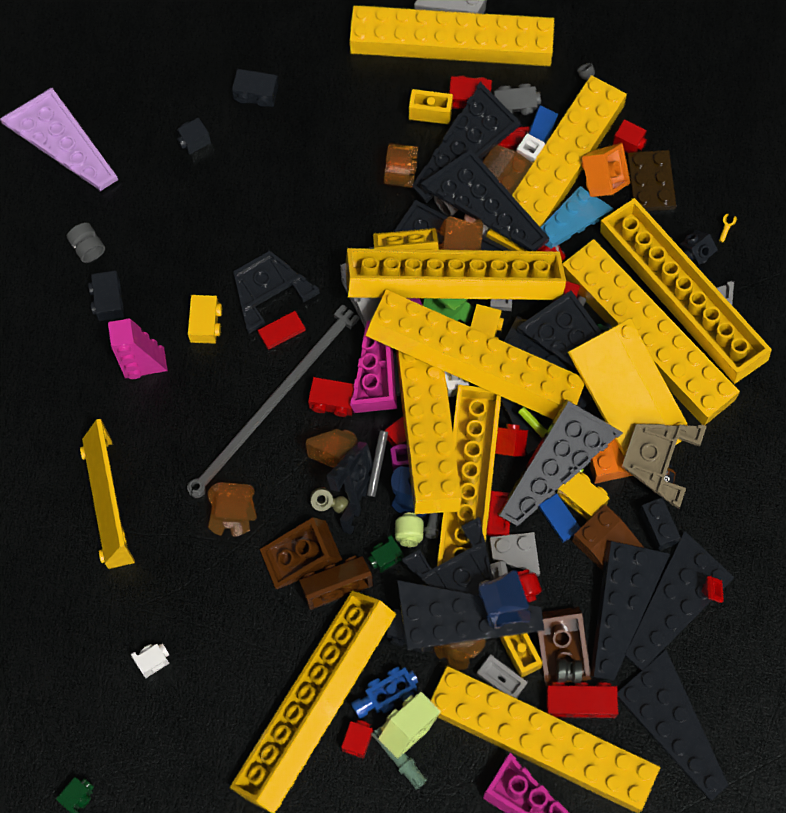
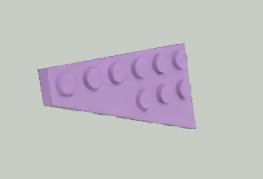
M53 88L0 119L2 124L100 191L118 180L113 170Z

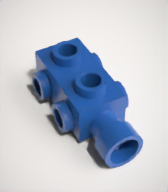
M396 667L387 673L389 677L383 681H380L378 678L367 685L369 689L365 690L367 696L361 700L358 698L351 702L359 719L366 716L367 712L373 708L377 713L381 711L386 713L395 707L394 704L401 699L405 702L411 695L414 697V692L417 691L415 684L418 683V680L413 671L408 672L406 668L400 670L399 667ZM404 683L406 687L404 690H399L397 685ZM380 694L386 697L382 702L377 700V696Z

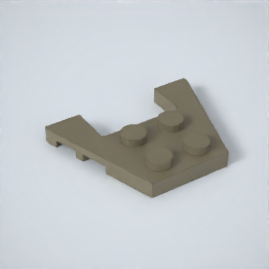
M636 424L622 468L670 504L680 508L686 488L666 482L664 478L677 440L700 446L707 426Z

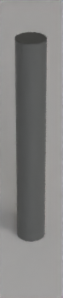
M380 430L367 491L368 496L375 497L388 436L386 431Z

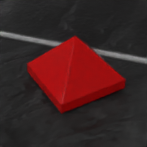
M707 576L702 590L703 594L710 600L723 603L722 580Z

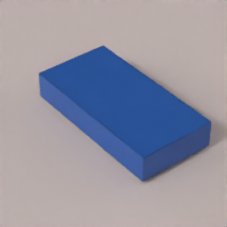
M540 105L528 134L546 144L558 114Z
M555 494L538 506L563 543L572 538L581 528L558 494Z

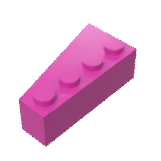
M124 319L108 322L111 347L125 378L137 379L141 375L167 371L164 347L162 345L158 346L155 339H149V334L142 332L141 327L134 321Z
M371 321L366 323L361 358H359L358 373L350 403L354 413L397 409L393 348L365 336Z
M511 753L483 798L505 813H569L558 801H555L550 796L548 791L531 776V773L525 767L523 768L516 761V758Z

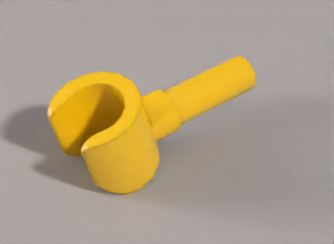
M729 214L723 217L725 225L719 239L720 242H724L730 226L737 222L736 216L732 223H728L726 220Z

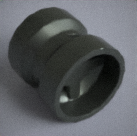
M558 659L556 670L557 682L564 683L569 680L573 683H581L582 661L573 660L572 662H567L565 659Z

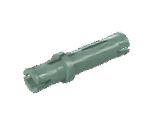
M379 727L372 736L399 767L398 771L410 780L415 789H418L427 781V778L415 766V761L410 759L405 753L397 759L378 739L383 732L381 727Z

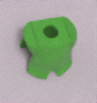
M424 298L423 306L456 321L462 320L467 323L474 310V307L466 302L468 299Z

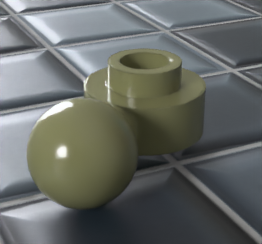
M317 488L310 495V502L313 508L318 511H325L333 507L335 512L343 514L349 504V500L344 496L333 498L326 488ZM323 495L325 496L324 500L321 502L317 501V497Z

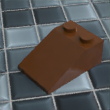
M604 505L574 534L572 540L602 571L604 569L607 542L613 541L644 548L625 523L607 505Z
M317 518L309 519L260 549L276 589L299 581L308 573L324 571L325 567L342 560L327 522Z
M574 607L542 612L545 630L537 632L543 663L545 686H550L551 683L557 682L556 670L558 659H565L567 662L581 660V681L591 680L583 617L580 608Z

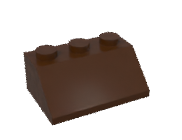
M357 556L350 557L341 565H329L324 568V571L317 574L315 572L308 573L303 576L302 580H299L310 610L346 597L352 591L359 592L373 586L372 574L363 556L359 558Z

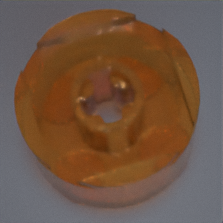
M389 144L384 184L412 188L415 176L411 174L416 173L417 160H413V158L417 159L418 146Z

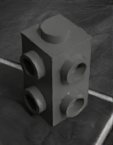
M531 84L519 85V88L511 89L510 86H502L494 91L495 97L512 114L513 112H521V115L532 114L533 110H537V104H541L540 92H536L535 86L531 87Z

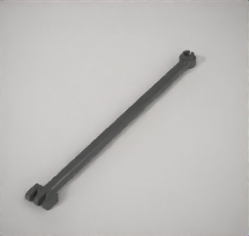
M344 305L335 312L334 317L337 321L202 475L188 483L187 489L189 494H192V497L200 498L205 494V486L344 327L353 328L360 319L357 314L350 320L353 311L348 310L343 315L347 309ZM193 485H200L199 489L192 490Z

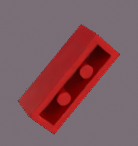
M553 682L546 689V713L562 718H616L618 715L617 686H611V683H598L597 686H588V683L585 682L574 683V686H565V683Z

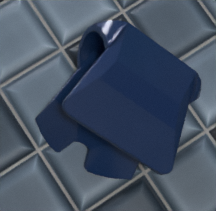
M403 466L395 469L391 478V486L395 494L392 506L402 515L409 511H414L412 488L409 484L411 483L409 467ZM426 513V514H416V516H417V517H422V516H425V515H427V514H429V513Z
M513 570L492 581H482L479 583V594L486 610L489 625L493 629H499L504 624L530 622V611L526 610L529 605L517 571Z

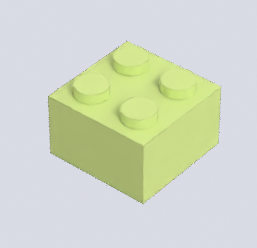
M422 692L415 698L411 695L402 704L403 707L399 711L395 709L387 717L388 721L381 727L383 732L378 739L397 759L429 731L441 712Z

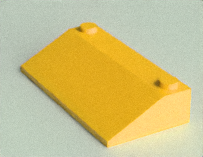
M631 318L618 323L568 352L605 422L623 432L622 435L615 438V441L624 457L636 424L688 426Z
M97 419L83 437V447H80L82 459H86L94 500L102 550H99L101 563L106 564L108 569L133 564L135 561L127 548L125 532L121 526L107 452V447L112 444V440L102 420Z

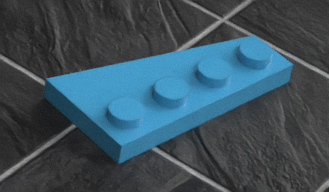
M580 186L540 227L549 237V242L545 246L550 249L570 239L571 235L576 232H582L590 224L594 225L604 216L607 217L613 213L614 208L597 197H590L589 192Z

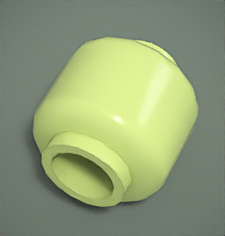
M409 512L404 513L403 516L395 521V539L401 546L415 547L423 540V520L417 517L416 514Z

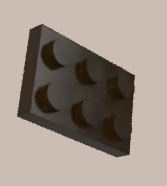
M669 150L628 153L627 161L632 199L635 198L646 211L675 209L676 200Z

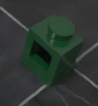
M392 536L387 538L388 543L384 544L382 542L372 549L371 556L367 558L372 568H378L380 573L403 559V553Z
M75 777L56 800L71 813H79L77 810L84 808L91 800L90 795L93 793L91 790L94 786L84 778L80 781Z

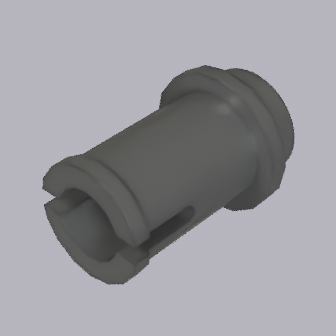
M443 512L429 513L427 527L424 528L427 538L437 539L441 535L440 525Z

